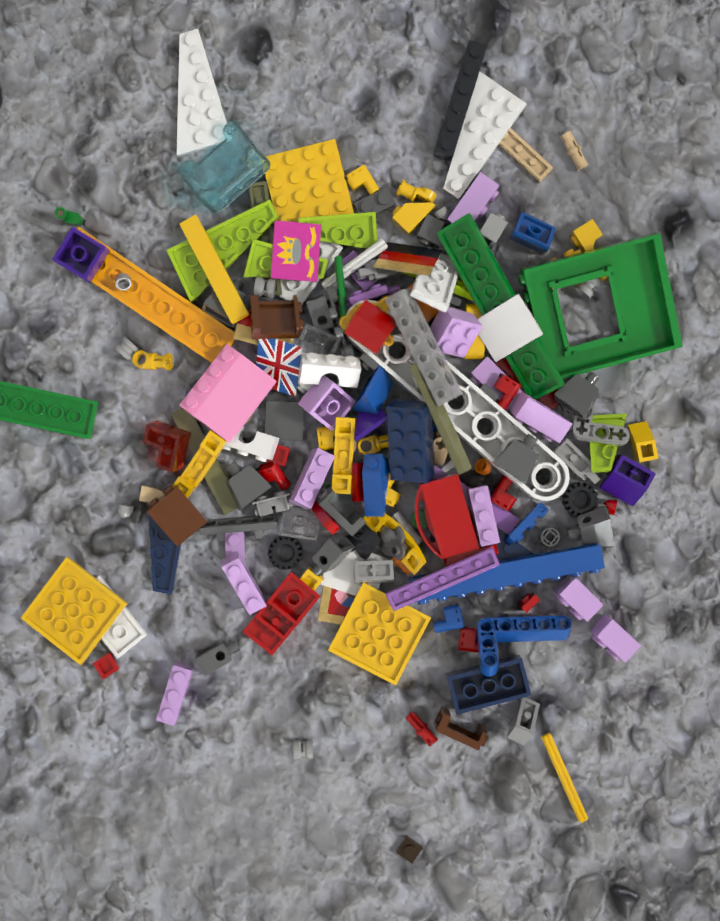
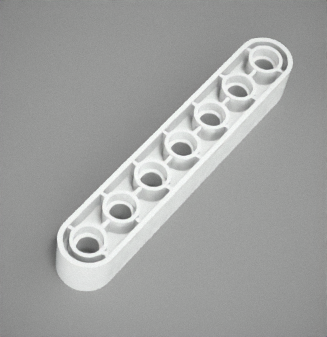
M365 300L360 301V302H357L356 304H354V305L348 310L347 314L350 312V310H351L353 307H355V305H357V304H359V303H363ZM367 300L370 303H376V301ZM398 325L395 326L391 335L394 338V343H400L405 348V355L399 359H395L389 354L390 346L383 344L376 355L346 335L350 343L362 353L366 352L385 369L395 382L417 401H425L410 369V366L415 364L416 361ZM446 360L463 393L461 395L463 405L460 409H452L448 402L444 403V407L457 435L504 476L508 477L526 495L544 501L553 500L561 496L569 484V470L564 461L540 440L532 448L539 456L526 484L492 463L512 440L517 439L523 442L527 434L535 436ZM482 418H487L492 423V430L487 435L481 434L477 429V423ZM542 468L547 469L550 473V480L545 485H540L536 481V473Z

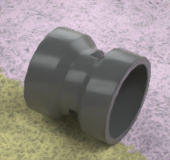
M546 526L540 529L538 539L542 544L552 547L559 542L560 535L556 529Z

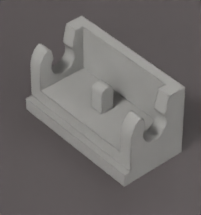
M393 560L354 562L355 584H362L363 582L367 584L393 583Z

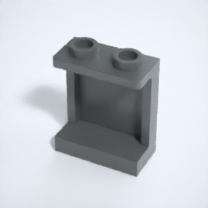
M329 485L326 487L322 486L316 501L353 536L366 522L356 511L346 518L329 501L335 494L334 490Z

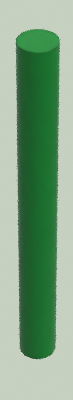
M336 256L334 260L341 319L347 314L342 256Z

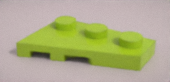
M627 413L593 415L592 422L624 427ZM598 429L595 432L599 438H604L607 434L604 429ZM610 430L609 439H612V430ZM622 432L613 436H618V440H620ZM590 442L591 473L611 472L618 445Z

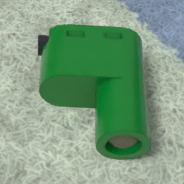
M63 207L55 209V216L63 223L76 227L85 225L86 220L80 214L65 210Z

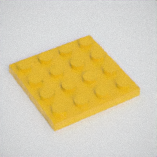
M335 139L261 157L272 203L279 217L277 221L299 223L298 218L354 213Z
M66 557L22 615L21 619L75 662L82 665L128 603L70 557Z
M363 582L328 651L397 685L431 616L409 605L393 611L386 593Z

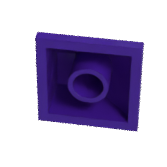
M380 409L378 414L359 412L354 439L358 441L387 420V415L384 411Z

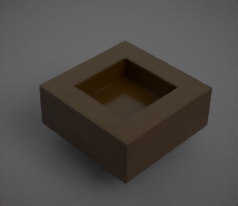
M406 836L396 850V853L410 863H413L423 849V846L409 836Z

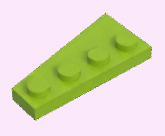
M376 212L298 218L299 223L321 224L320 241L368 249L378 241Z

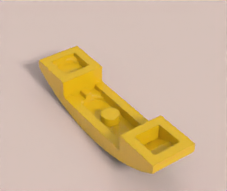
M336 417L332 489L337 494H351L355 418Z
M210 430L200 444L201 447L173 486L178 484L180 490L189 498L206 476L227 441Z
M386 513L384 517L365 516L363 518L366 525L376 533L378 531L381 532L384 525L393 531L397 526H401ZM401 526L405 534L404 543L407 546V554L401 562L415 575L426 563V560L417 543Z

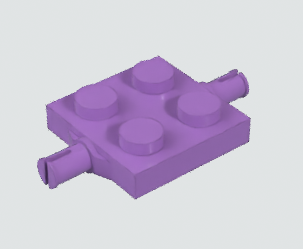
M381 284L370 287V290L363 293L362 290L356 291L351 294L352 296L346 302L347 310L363 300L379 301L385 296L389 297L400 291V286L398 284L388 288L386 285L381 286Z

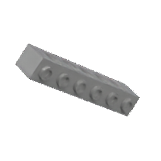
M410 288L400 290L386 298L385 301L437 405L440 406L463 393L415 298L410 296Z

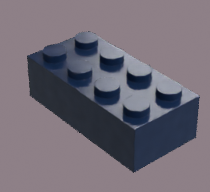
M395 399L387 406L390 480L427 484L435 475L432 415L425 401Z
M520 655L499 659L497 672L490 677L481 673L479 665L445 673L456 715L532 696L524 663Z

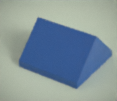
M521 212L509 239L544 255L550 248L556 227Z
M381 365L377 367L367 380L352 408L354 411L372 414L379 413L394 384Z

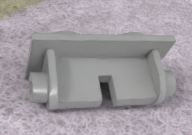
M285 491L275 493V497L267 499V496L256 498V502L252 503L254 506L257 505V508L254 509L255 515L262 517L273 514L272 506L276 507L277 513L290 510L293 507V503L289 502L287 497H290L291 494H286Z

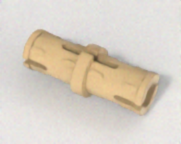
M568 131L560 136L568 151L567 155L573 160L577 171L588 166L589 164L581 151L582 147L577 144L572 131Z

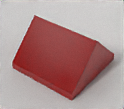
M365 300L354 314L344 333L377 355L397 323L393 317Z

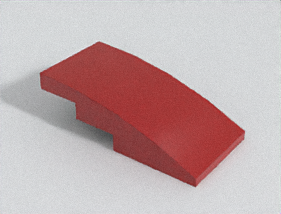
M290 572L267 600L266 607L258 611L242 632L269 654L273 655L321 596Z

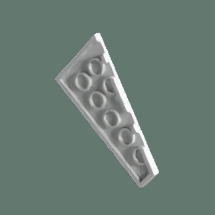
M480 71L443 190L457 200H460L527 105Z

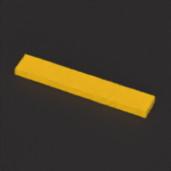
M195 214L179 223L230 322L234 324L250 315L198 216Z

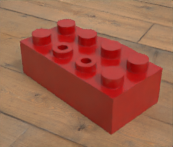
M454 472L431 479L427 484L420 483L415 499V519L418 530L427 546L441 559L479 549L458 473ZM421 500L425 502V518L428 528L435 538L434 542L428 539L420 522L419 501Z

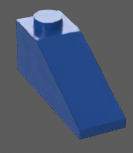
M364 454L362 477L366 517L385 516L390 461L383 454Z

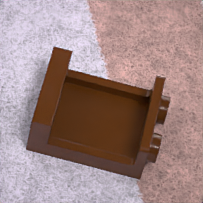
M250 295L249 314L252 339L299 338L300 330H303L304 324L303 319H300L299 316L302 312L301 302H298L297 295H293L292 300L259 301L258 295Z
M176 484L175 486H168L163 491L164 495L159 499L155 497L147 504L149 506L147 513L178 547L207 523V517L200 513L180 490L178 484Z
M441 706L434 721L437 732L478 751L481 746L484 747L488 736L482 724L479 723L475 733L449 722L451 719L449 709Z

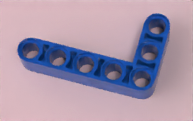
M560 615L499 617L479 620L476 637L481 673L488 677L496 674L499 660L497 643L566 640L571 631V619Z

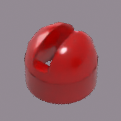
M617 500L605 501L603 504L605 505L604 507L607 506L609 515H615Z

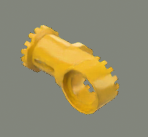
M404 179L396 192L397 196L402 195L410 199L411 203L414 202L416 197L421 201L423 200V202L426 201V203L434 202L437 196L434 191L425 187H414L406 183Z
M139 350L132 357L133 364L143 370H156L157 368L171 370L174 365V361H172L173 355L170 353L158 355L157 353H147ZM142 355H145V362L143 364H139V358Z
M388 434L362 438L357 444L358 451L364 455L380 452L381 449L388 448V442L381 443V441L388 440ZM363 441L371 443L370 451L364 452L361 450L360 445Z

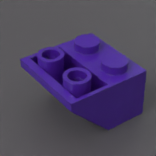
M617 455L611 472L607 473L599 488L634 506L647 491L656 473L624 455Z

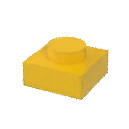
M309 566L300 579L315 591L324 580V577L314 574Z

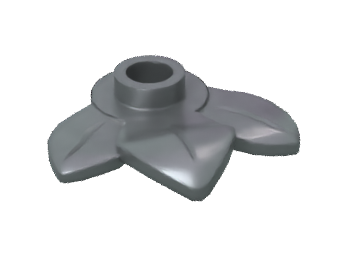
M386 525L382 526L380 532L382 542L379 545L381 551L386 556H392L396 560L402 559L407 554L403 529L401 526H397L393 531Z

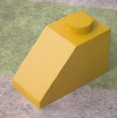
M433 202L405 203L402 207L399 205L392 212L394 215L392 222L409 236L426 218L427 214L429 215L434 210L436 205Z

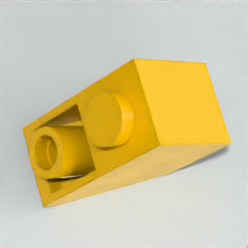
M647 421L627 425L634 461L645 462L659 459L656 442Z

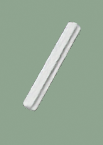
M380 239L343 266L344 279L387 249L388 246L385 241ZM336 272L321 283L326 291L327 286L331 288L337 285Z

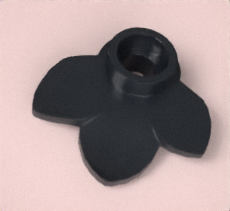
M364 524L361 527L363 530L362 535H359L357 531L353 536L349 534L346 538L355 546L351 552L356 550L364 560H367L372 553V546L380 545V539L376 532L369 530L368 526Z

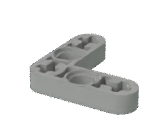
M595 403L585 421L575 415L573 435L577 440L618 446L625 445L629 440V431L625 427L592 422ZM581 422H585L584 430L587 431L583 432V435L576 431L580 430ZM598 429H604L607 434L604 438H599L595 432ZM610 430L613 431V432H612V439H609ZM619 432H623V436L626 437H623L622 440H618V436L613 435H618Z

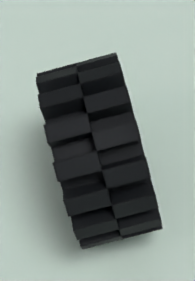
M575 482L568 485L569 487L562 494V504H564L565 510L574 516L593 511L598 506V493L590 484ZM578 492H583L587 496V502L582 507H577L573 502V497Z
M281 535L275 538L268 548L270 563L280 570L293 569L299 564L303 555L300 542L295 537L289 535ZM282 545H288L293 550V555L288 560H283L278 555V549Z

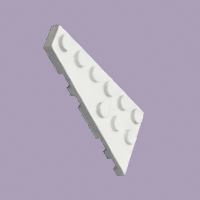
M198 29L181 33L179 36L177 157L232 141Z

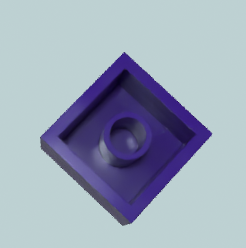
M71 227L52 260L88 283H91L110 250L76 228Z

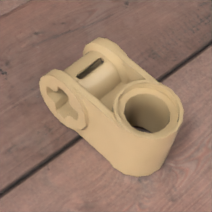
M437 430L433 438L434 464L443 466L448 451Z

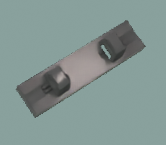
M277 514L262 517L248 516L207 520V523L199 528L200 535L216 534L217 542L225 541V533L255 531V538L257 539L263 538V530L277 529L278 519Z

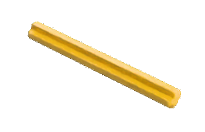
M550 733L541 736V739L574 813L580 823L588 820V816Z

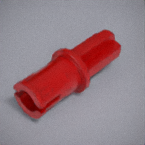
M410 712L406 716V720L416 730L415 733L419 734L429 747L432 746L438 738L427 727V723H424L415 712Z

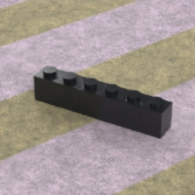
M471 40L468 41L433 157L449 162L452 161L487 45Z

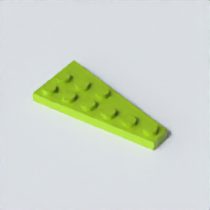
M268 200L206 230L225 269L227 270L252 245L253 239L257 240L279 217L271 200ZM186 240L167 249V253L190 302L193 303L211 283L190 243Z

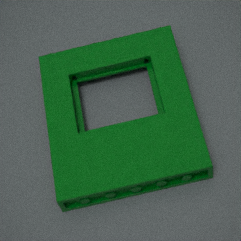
M654 232L520 268L521 274H518L520 285H524V303L528 304L529 312L543 334L539 338L562 379L683 347L660 233ZM608 276L620 333L569 347L557 289Z

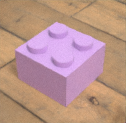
M448 307L446 313L439 310L430 326V330L442 353L464 358L483 326L472 313Z
M323 375L320 378L319 385L313 384L298 404L333 431L335 429L336 417H345L356 401Z
M570 574L553 590L557 593L555 598L567 607L569 605L571 607L569 611L579 620L583 618L588 622L603 606L577 578L570 577Z
M604 615L590 630L593 634L592 639L601 647H607L605 651L617 661L621 659L626 663L641 647L633 637L607 615Z

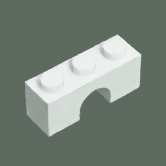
M302 353L299 383L319 385L320 378L324 374L333 373L337 375L338 386L357 388L361 372L360 358L336 356L333 354Z
M242 427L230 443L226 442L223 449L229 451L231 447L238 449L237 453L248 456L249 453L256 455L255 459L266 462L267 459L273 460L280 438L257 431L254 440L250 443H245L242 438L244 427Z

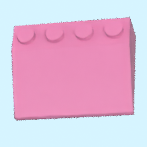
M226 344L181 402L180 406L188 414L230 443L275 385L276 380Z

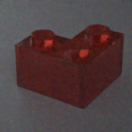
M158 420L146 424L143 443L159 448L156 467L172 473L184 468L191 432Z

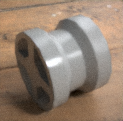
M125 336L122 338V342L114 347L127 360L131 358L133 352H137L139 349Z

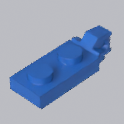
M539 502L504 539V542L508 546L513 542L517 544L524 537L522 533L526 529L529 531L537 523L535 519L543 518L549 509L542 502Z

